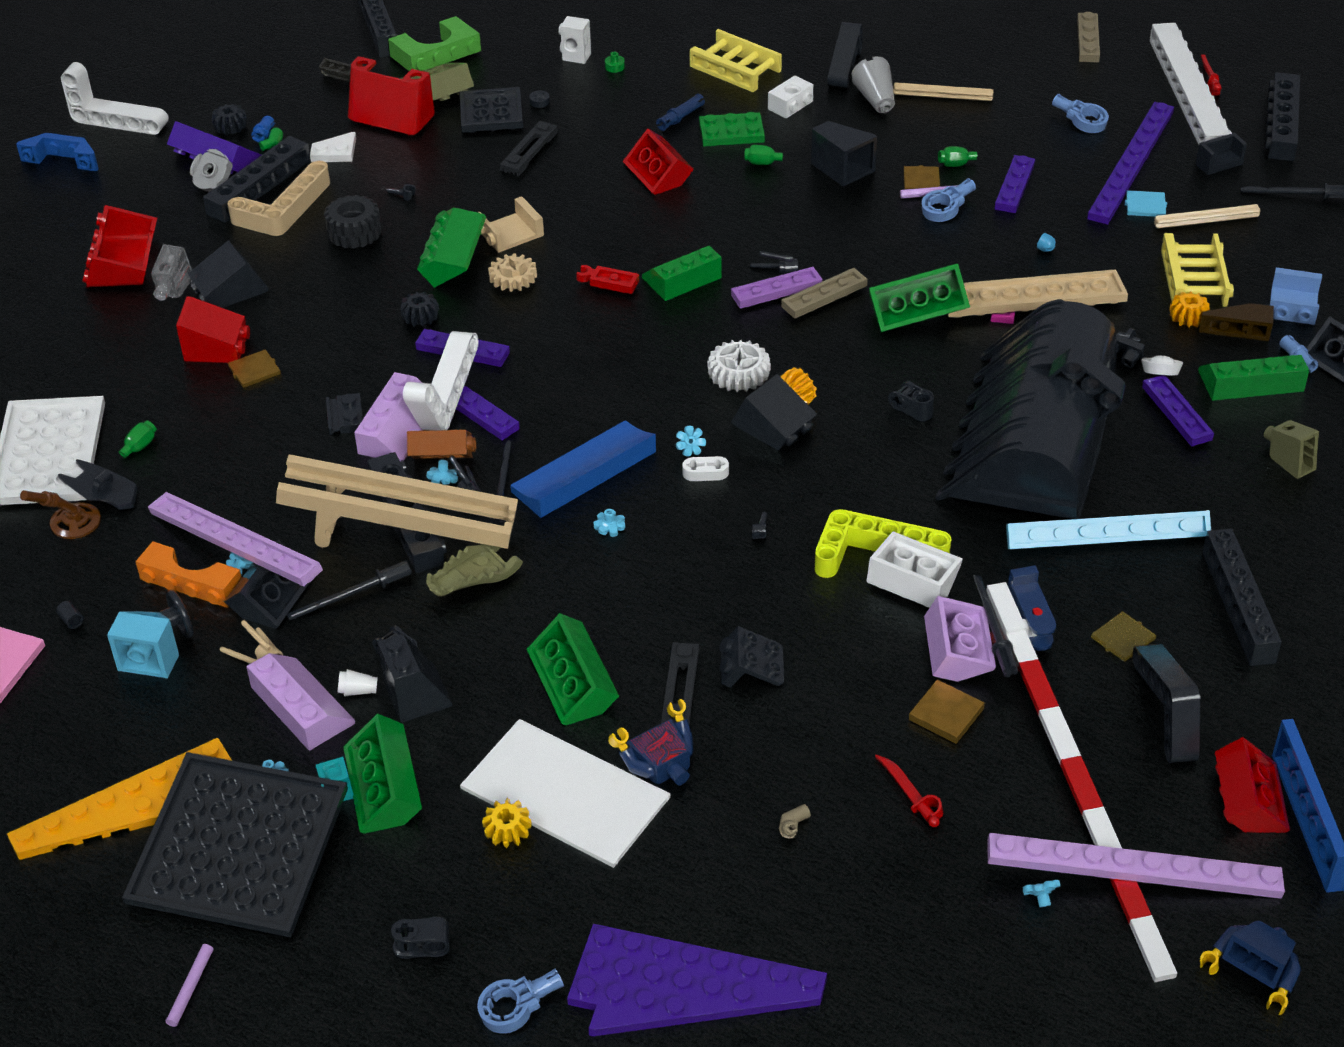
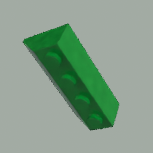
M453 207L448 211H441L436 216L434 227L430 231L429 240L425 244L426 247L420 257V263L417 268L434 288L468 270L486 220L484 214Z
M958 264L869 288V295L881 332L970 308Z
M1302 355L1221 362L1199 366L1198 368L1212 401L1304 392L1309 374V368Z
M559 613L527 648L530 658L563 725H569L601 715L619 697L581 621Z
M377 713L344 746L359 830L364 834L405 825L422 809L404 725Z

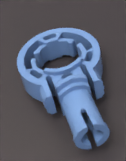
M1057 94L1052 101V106L1066 112V118L1072 120L1078 129L1088 133H1098L1105 129L1109 115L1101 106L1084 103L1080 100L1071 101L1060 94ZM1086 116H1093L1098 120L1091 123L1090 120L1085 118Z
M967 178L956 187L947 186L943 190H934L927 193L922 199V213L924 217L934 222H944L954 218L959 211V207L965 203L964 197L976 189L975 183L970 178ZM941 203V205L948 207L941 211V209H935L932 205Z
M553 969L533 981L530 979L527 981L525 976L516 981L503 979L487 986L478 1000V1012L484 1025L496 1033H510L521 1028L528 1021L531 1012L541 1008L539 1005L540 998L564 986L560 975L557 974V970ZM502 997H511L517 1001L514 1011L504 1016L505 1021H502L499 1015L492 1013V1008L494 1007L492 998L495 1002Z

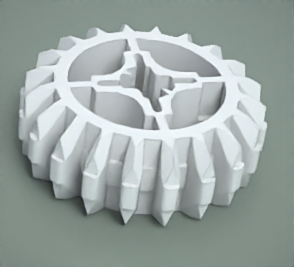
M731 340L730 343L723 342L722 346H716L715 350L711 351L708 361V374L712 378L713 384H719V388L726 387L727 391L734 389L737 392L739 390L747 392L748 388L755 390L757 385L762 386L763 382L768 379L769 371L771 370L769 354L765 352V348H759L758 343L752 345L751 341L742 342L740 340L739 342H734Z

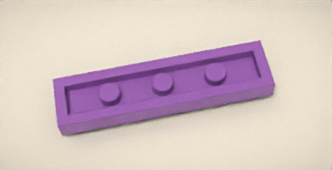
M814 267L731 288V296L739 308H744L796 294L821 283L823 279Z

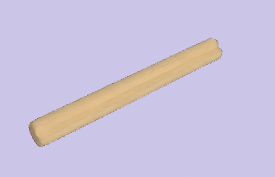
M894 83L893 86L895 95L992 101L994 93L992 89L909 83Z
M1257 204L1158 215L1155 216L1154 225L1159 229L1253 218L1259 216L1260 208Z

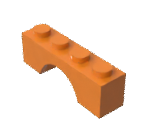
M153 541L135 561L141 580L227 608L228 605L224 601L242 578L240 569L219 562L201 570L184 569L178 565L174 548Z

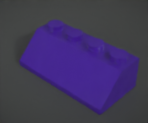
M177 121L174 123L167 145L175 147L174 152L184 156L188 152L190 153L189 158L195 159L200 153L203 155L209 149L220 151L227 156L233 165L230 174H233L234 171L239 172L261 156V154Z

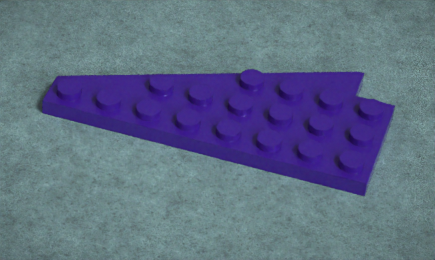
M593 924L567 1000L568 1005L594 1010L589 1026V1035L600 1036L821 1005L827 973Z

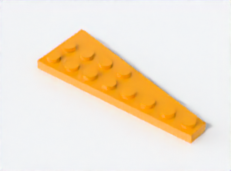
M218 738L187 751L189 753L232 761ZM186 752L7 833L18 859L21 860L52 852L53 849L64 844H74V846L83 844V839L102 835V838L110 837L111 832L129 828V831L155 825Z

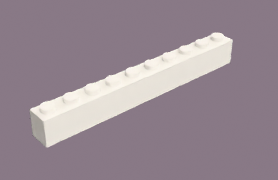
M1176 23L1152 24L1150 43L1198 144L1232 134L1226 126V120L1220 114V108L1215 104L1214 96L1211 95L1209 86L1205 83L1203 74L1198 69L1197 62L1193 59L1192 52L1187 47V41H1184L1182 37V31L1178 29Z

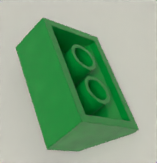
M707 246L652 268L642 274V279L667 301L721 279V256L710 246Z

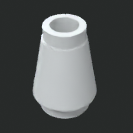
M348 669L347 672L340 671L338 693H344V696L376 693L378 677H372Z

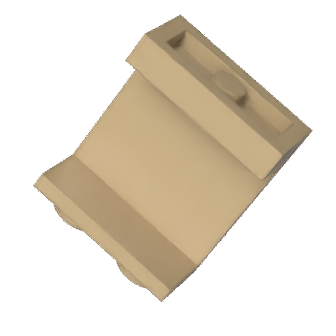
M523 197L514 199L516 213L493 222H489L487 219L484 222L480 235H483L487 243L493 246L498 253L544 236L543 218Z

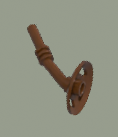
M23 490L20 493L21 500L37 502L42 506L60 508L53 514L50 520L52 532L60 538L77 539L87 536L100 524V512L92 504L83 502L70 503L59 497L57 493L48 491L38 493ZM81 507H86L90 509L92 512H86ZM89 519L91 520L89 524H87L83 528L78 529L79 527L85 525ZM63 522L65 525L70 526L69 530H64L57 524Z

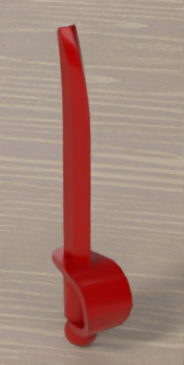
M1201 55L1204 68L1209 76L1207 83L1212 96H1220L1221 85L1219 83V76L1213 72L1206 56Z
M875 755L876 760L887 769L912 802L911 811L913 813L920 812L931 827H937L939 819L943 816L944 812L940 798L935 795L922 797L897 764L885 757ZM930 807H937L938 809L933 812Z

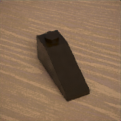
M1249 303L1202 312L1199 333L1269 341L1273 326L1274 306Z

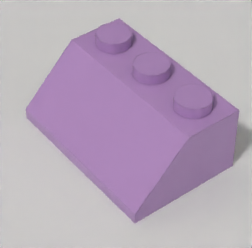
M937 596L924 616L933 676L958 682L993 671L996 665L991 649L992 642L984 607Z

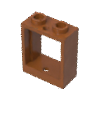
M467 430L407 431V456L413 459L450 458V456L455 458H472V452H476V438Z

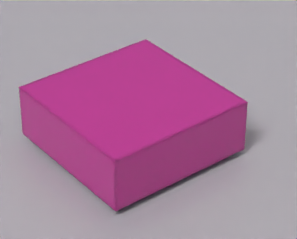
M1015 311L1004 314L992 313L991 322L1014 324Z

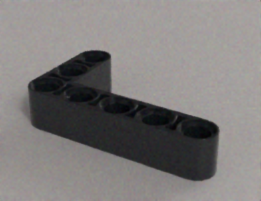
M1162 644L1134 646L1132 655L1135 669L1165 706L1164 750L1168 763L1197 761L1200 751V694L1197 685Z

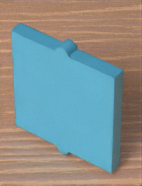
M1126 192L1127 200H1125V205L1127 206V215L1154 217L1166 215L1168 203L1165 202V193Z

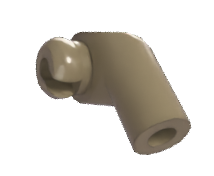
M805 804L782 814L779 832L783 837L793 838L798 832V823L811 816L809 808Z

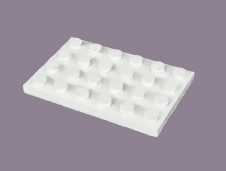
M104 396L8 401L0 435V505L37 503L21 500L20 493L23 490L38 493L43 491L54 492L66 501L87 500L71 487L65 485L58 478V474H64L73 478L79 476L83 470L76 464L77 459L94 464L105 407Z

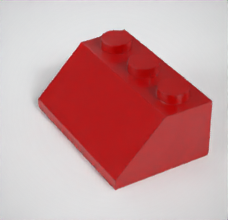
M648 128L623 160L627 167L655 195L682 186L694 170L663 137Z
M1244 737L1215 751L1217 761L1215 767L1220 778L1221 786L1219 790L1224 800L1225 809L1223 812L1226 820L1243 832L1286 833L1290 831L1276 762Z

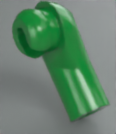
M277 127L273 128L270 131L269 138L259 142L261 150H269L280 143L283 138L282 130Z

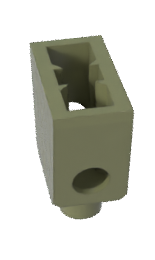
M1292 420L1276 427L1269 426L1265 430L1264 438L1271 442V458L1291 475L1299 479L1316 470L1318 430Z

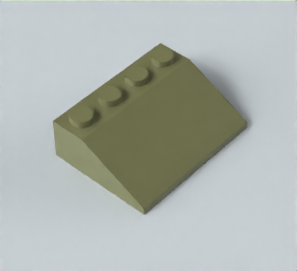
M445 63L424 70V72L430 73L433 100H447L451 98L450 94L456 93L460 95V91H468V88L474 86L467 63ZM414 76L411 79H420L421 77Z

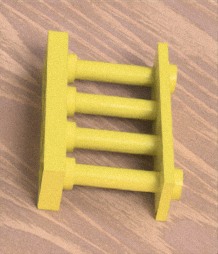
M720 29L716 30V43L706 51L696 46L690 49V67L751 92H755L758 89V76L764 71L771 69L778 73L781 72L782 54ZM719 50L727 52L722 57L715 55ZM735 56L743 58L738 63L730 61ZM752 62L759 65L754 70L746 66Z
M1164 233L1161 253L1171 301L1175 295H1180L1181 292L1188 294L1191 291L1193 294L1200 293V295H1220L1223 307H1227L1229 297H1233L1234 288L1233 284L1229 283L1223 258V243L1219 241L1218 234H1213L1211 245H1179L1178 242H1175L1173 233ZM1178 253L1211 254V258H1181V256H1178ZM1181 267H1214L1215 272H1184V270H1181ZM1184 281H1217L1218 286H1188L1184 284Z

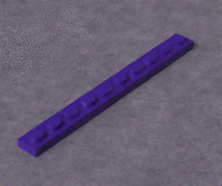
M1153 103L1089 210L1088 220L1109 224L1126 192L1129 190L1170 120L1174 106L1167 105L1166 103Z

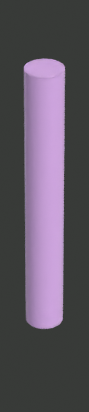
M947 186L900 190V198L924 197L931 191L943 190Z
M202 945L166 1019V1023L172 1027L178 1025L213 952V948L210 945Z

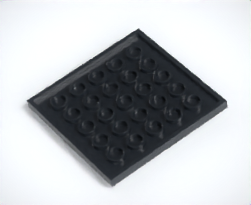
M186 752L122 897L124 903L291 938L348 790L347 782Z

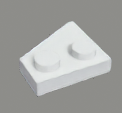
M351 132L312 143L310 152L311 162L319 160L324 162H352L356 133Z

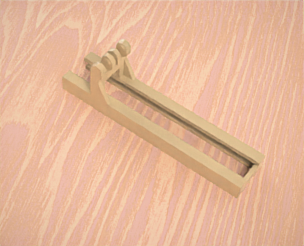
M290 454L287 458L286 478L326 485V491L279 482L276 504L317 511L315 543L321 548L329 546L336 520L342 516L508 549L518 499ZM345 489L506 520L508 522L501 526L342 495L341 493Z

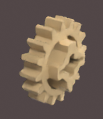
M506 254L504 259L496 258L497 262H491V267L488 268L490 283H494L495 288L501 286L502 291L506 288H509L510 292L513 289L521 291L522 286L528 288L529 283H535V278H537L536 263L532 262V258L525 259V255L516 257V254L512 256Z

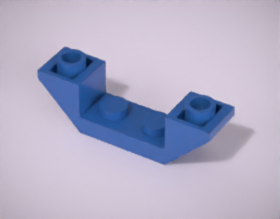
M44 133L19 141L16 144L20 159L23 162L40 164L46 155L75 158L78 169L98 170L95 153L85 138Z

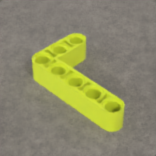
M834 510L829 515L816 547L815 572L823 578L833 577L838 572L848 545L876 551L892 532L950 553L951 536L941 530L847 510Z

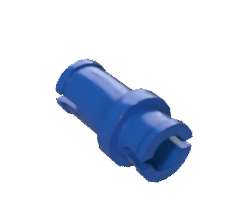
M264 116L262 121L254 126L251 134L254 141L260 142L269 136L271 128L275 125L272 117Z

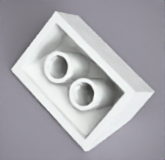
M892 532L870 557L867 583L930 608L937 596L948 597L963 559Z

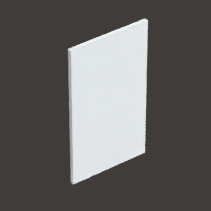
M521 719L513 725L460 785L464 791L493 806L495 800L500 802V804H504L507 797L510 799L511 804L519 800L522 808L527 807L529 810L532 826L613 868L670 798V793Z

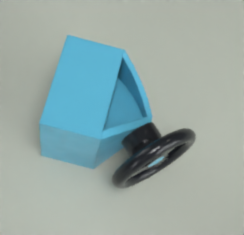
M174 590L166 592L168 608L159 612L122 611L118 613L107 634L118 671L162 678L169 677L179 657L173 628L177 626L186 638H191L194 634L188 612Z

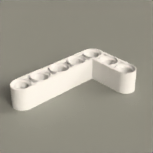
M73 62L61 75V82L70 116L78 123L156 135L169 120L167 113L160 108L93 98L87 70L81 63Z
M452 331L432 383L407 382L405 384L403 399L422 430H448L478 348V336L476 333Z

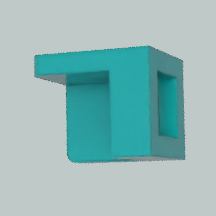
M343 757L316 764L319 777L347 782L348 790L344 801L353 799L354 794Z

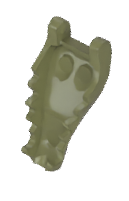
M486 544L466 546L464 551H458L457 557L452 555L450 560L444 563L442 570H438L434 575L428 573L426 582L431 592L437 596H446L456 590L469 586L499 582L507 579L521 567L523 561L519 557L513 556L505 562L496 553L501 547Z

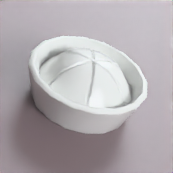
M1168 356L1142 359L1144 372L1150 374L1178 375L1183 365L1182 361L1174 360Z

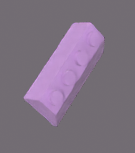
M394 372L354 432L358 454L376 458L396 452L400 461L405 460L407 457V431H423L403 399V389L407 382L422 383L417 377Z
M269 653L246 666L251 688L309 751L355 724V720L296 658Z

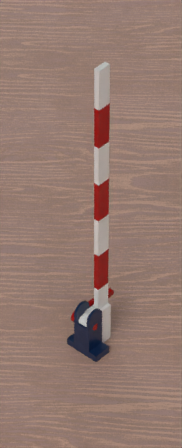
M1036 565L1010 570L1008 586L1006 582L987 585L986 589L1002 637L1013 644L1011 652L1094 844L1097 846L1122 848L1034 651L1049 649L1054 640L1052 633L1056 629V621L1038 584L1039 572ZM990 632L991 642L993 645L996 641L993 633ZM1109 878L1154 982L1176 978L1177 971L1137 881Z

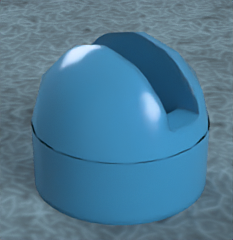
M1044 233L1037 243V249L1043 252H1051L1055 248V238Z

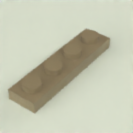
M1092 12L1078 13L1079 62H1099L1098 14Z
M852 268L782 299L781 307L792 317L797 318L866 287L867 278L855 268Z

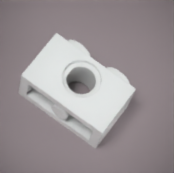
M567 16L559 26L562 59L564 61L585 64L591 55L589 19Z
M797 76L791 77L768 92V110L784 118H788L813 102V84Z

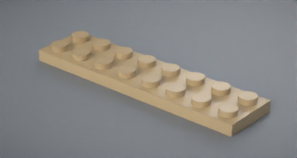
M1116 270L964 283L970 308L950 313L948 317L960 318L969 315L982 316L985 314H1004L1014 311L1027 312L1029 310H1036L1041 305L1057 299L1079 302L1089 306L1104 303L1116 304L1118 302H1127L1128 293Z

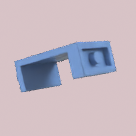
M1276 267L1270 298V306H1274L1273 319L1315 325L1319 310L1317 301L1322 274Z

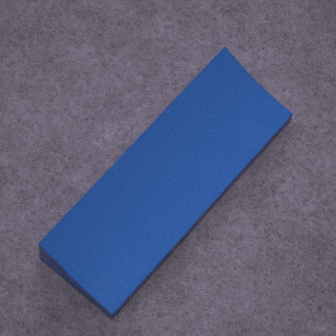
M625 420L511 484V492L542 518L655 453L656 434L642 431Z
M1282 720L1272 754L1273 760L1277 764L1282 783L1326 893L1344 891V841L1294 720Z

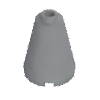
M878 56L873 57V60L870 61L862 60L852 70V82L877 112L887 113L895 105L890 65L886 59Z

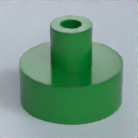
M611 52L610 56L605 59V69L611 73H618L624 70V58L618 56V52Z

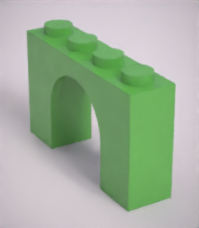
M455 16L439 22L441 40L443 42L434 44L419 43L406 33L389 38L390 57L408 71L411 69L424 71L480 52V34Z

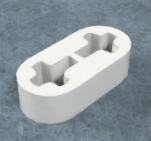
M692 457L686 459L682 465L683 477L689 481L723 480L729 475V462L723 457Z

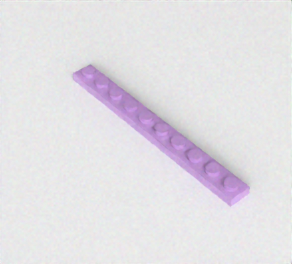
M168 492L148 506L152 515L302 586L311 582L314 577L323 571L318 561Z
M989 833L988 864L1281 899L1285 893L1282 867Z

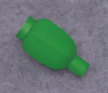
M752 145L750 148L745 149L744 159L752 165L765 166L772 164L774 161H783V153L775 152L768 146Z
M948 146L938 152L939 163H943L946 167L963 166L968 160H977V152H968L964 147Z
M146 420L144 423L135 425L125 437V446L119 451V454L123 458H127L132 452H140L147 447L154 439V434L157 431L154 424Z

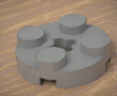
M216 149L206 150L208 152L203 155L200 153L193 160L190 168V175L193 176L194 185L203 191L211 192L228 180L233 167L227 156ZM214 166L213 172L211 174L207 172L209 168L212 169Z

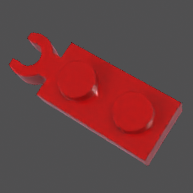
M581 265V272L576 273L577 281L579 282L590 281V286L632 294L639 283V274L602 266L592 269L588 265Z

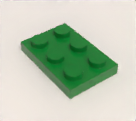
M760 112L699 116L703 146L765 142Z

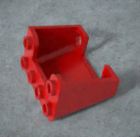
M358 56L351 64L348 118L354 122L381 127L407 135L417 134L434 116L430 73L411 69L403 79L369 71L376 65V60ZM414 76L421 77L420 79H411Z
M105 205L103 213L98 212L96 225L100 226V228L94 231L90 252L86 261V269L82 281L86 283V287L143 285L157 218Z

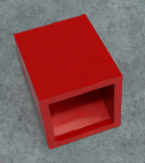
M186 297L176 325L184 361L229 363L240 359L241 354L245 353L246 339L250 338V327L246 325L245 316L194 297Z

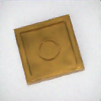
M936 680L909 713V720L957 744L983 711L985 703Z

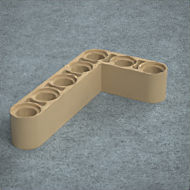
M319 160L309 164L271 205L242 197L230 199L228 201V209L231 223L273 236L284 234L330 185L327 163Z

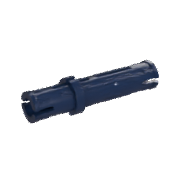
M696 94L677 108L668 110L666 115L657 119V125L663 122L658 128L664 131L671 125L681 122L683 117L705 104V99L698 102L704 97L701 94Z

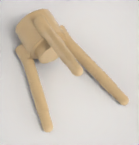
M245 620L241 622L260 644L255 650L257 660L269 653L283 656V653L275 647L259 627L255 631ZM220 648L221 652L251 664L256 661L254 658L231 649Z

